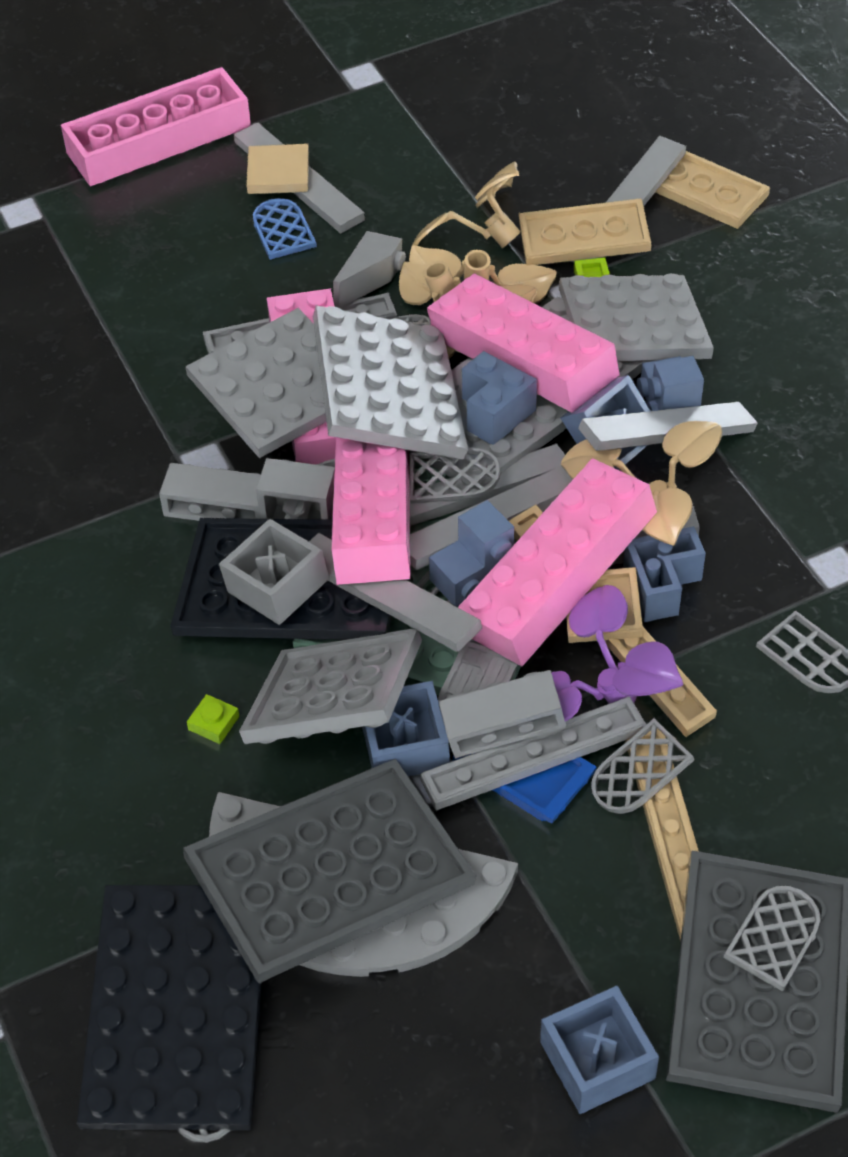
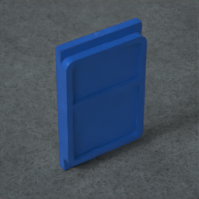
M453 755V756H452V761H455V760H457V759H460V758H463V757H466V756H462V757H459V758H455L454 755ZM579 757L493 789V791L537 819L548 821L552 824L582 787L588 783L597 767Z

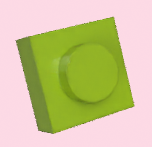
M605 257L574 260L575 276L603 277L604 275H610Z
M206 694L187 720L188 730L221 744L240 717L239 710L233 705Z

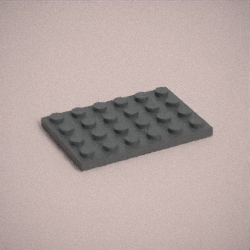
M396 759L184 847L186 862L258 983L473 886L476 880V874Z
M691 851L666 1081L838 1113L842 1106L848 977V878ZM775 886H791L802 890L813 899L820 915V924L816 938L809 945L784 991L777 989L724 958L725 952L753 908L754 902L766 890ZM787 893L773 895L776 904L790 902ZM794 896L796 901L801 900L799 897ZM768 897L759 907L770 906ZM808 905L798 907L802 919L813 917V913ZM792 908L779 910L783 922L796 920ZM773 911L760 914L764 926L777 923ZM754 915L746 929L758 927ZM814 923L805 925L809 936L813 931ZM799 926L786 928L790 940L803 938ZM780 929L766 932L770 944L784 942ZM760 933L747 935L751 947L764 945ZM741 937L732 951L745 949ZM805 944L792 946L796 958ZM786 948L773 950L777 962L790 960ZM767 951L753 953L757 966L771 963ZM748 955L737 956L750 963ZM792 966L779 968L783 980ZM773 969L763 971L769 974L770 976L776 978Z

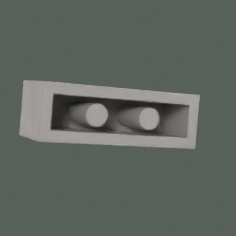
M170 463L159 493L163 516L197 521L200 518L260 519L256 489L261 474L200 467L191 464Z
M551 670L532 672L522 678L504 683H492L486 688L469 693H456L447 699L439 701L448 741L455 758L566 728Z

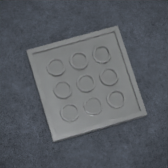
M673 273L661 276L637 274L634 276L604 275L603 277H584L576 275L560 278L559 291L562 300H564L569 321L614 343L617 361L662 360L681 356V358L694 356L695 359H712L714 347L684 275Z
M299 308L185 366L187 376L259 458L327 422L314 324Z
M407 629L381 635L281 650L239 731L244 744L256 742L267 744L282 738L295 737L301 739L316 733L329 731L340 733L349 728L363 726L375 728L384 723H389L422 642L419 631Z

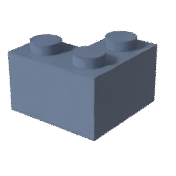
M485 351L480 353L462 368V399L467 401V431L492 445L504 438L514 427L536 411L537 379Z
M678 356L642 363L641 377L637 378V389L641 396L645 397L650 411L701 406L704 378L694 356L683 358Z
M488 500L458 516V541L429 557L430 581L457 607L513 547L514 526Z
M694 526L683 528L674 546L648 535L634 538L625 548L623 568L636 567L641 616L644 622L679 615L682 594L681 585L702 580L706 553Z

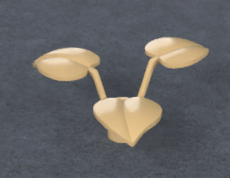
M514 161L501 169L481 188L475 197L478 200L475 205L477 208L484 201L488 200L495 212L484 222L488 227L487 229L480 227L453 211L445 212L426 225L417 235L412 245L418 246L420 241L434 228L451 219H455L481 233L486 239L492 236L504 248L521 231L503 213L495 199V194L500 189L512 187L513 177L519 176L518 164Z
M412 245L409 257L410 263L429 265L436 261H443L447 263L453 278H461L464 274L465 280L475 273L486 280H489L490 275L494 284L498 286L528 285L536 287L537 295L532 302L534 304H538L545 298L556 278V271L538 265L526 266V264L508 265L499 271L497 277L495 266L490 265V256L482 250H472L467 253L465 260L462 261V265L460 259L449 251L423 248L417 245Z
M404 261L400 272L399 290L402 299L407 304L422 305L428 302L431 297L434 302L437 301L441 296L459 285L461 281L459 277H452L447 263L443 261H436L429 265L413 264ZM500 286L530 302H533L537 295V288L533 286ZM446 345L448 358L450 359L456 350Z
M688 421L674 426L665 435L663 450L672 458L669 461L668 482L656 480L649 484L657 513L642 530L651 537L674 546L676 544L678 536L688 521L693 508L690 496L676 486V464L680 462L683 466L692 468L709 459L720 443L722 437L721 425L707 421ZM587 439L573 446L561 461V466L572 479L577 476L592 458L614 468L615 466L622 472L635 478L625 464L617 459L621 453V448L596 451Z

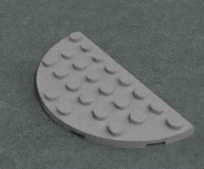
M218 792L212 810L209 837L277 809L280 806ZM458 849L476 874L475 885L300 964V966L335 975L364 977L369 976V972H383L398 969V973L443 958L480 932V927L491 917L494 911L500 909L513 886L518 872V863Z

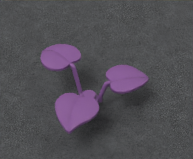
M604 585L592 590L583 596L570 612L569 625L571 630L577 636L584 638L596 634L597 642L609 668L599 674L598 688H594L580 680L571 682L569 675L564 671L551 673L565 722L571 719L581 706L582 695L578 689L594 695L596 700L605 698L608 704L629 696L634 703L637 696L662 693L683 686V680L677 669L673 654L667 646L660 642H646L634 647L628 652L625 662H620L617 668L603 637V632H613L621 628L628 614L626 599L615 586Z

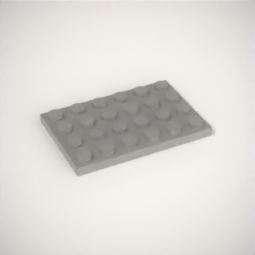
M316 305L313 313V323L328 436L464 460L468 446L444 335L432 325L421 326L406 323L401 319L390 320L375 317L365 312L354 313L334 306L323 307Z

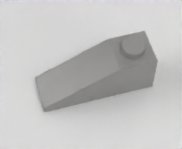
M366 231L333 281V301L335 307L342 308L392 281L397 271H401L403 262L406 259V253L402 251V238Z

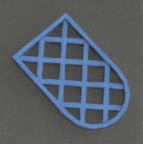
M278 198L265 201L256 207L253 213L254 227L269 260L317 247L303 212L296 203L288 199ZM280 205L288 206V209L283 210L279 209L278 207ZM264 209L269 210L266 216L259 213ZM274 212L283 214L279 220L271 218ZM287 216L296 218L293 223L284 221ZM257 218L262 220L260 224H258ZM300 220L304 227L297 225ZM267 221L275 223L272 229L263 226ZM280 225L289 227L285 233L277 231ZM294 229L302 231L299 237L290 235V233ZM262 231L268 233L265 238L263 236ZM306 234H308L310 240L304 239ZM273 235L282 237L278 242L270 240ZM286 239L295 241L292 246L283 244ZM268 245L275 247L272 249V251H270Z

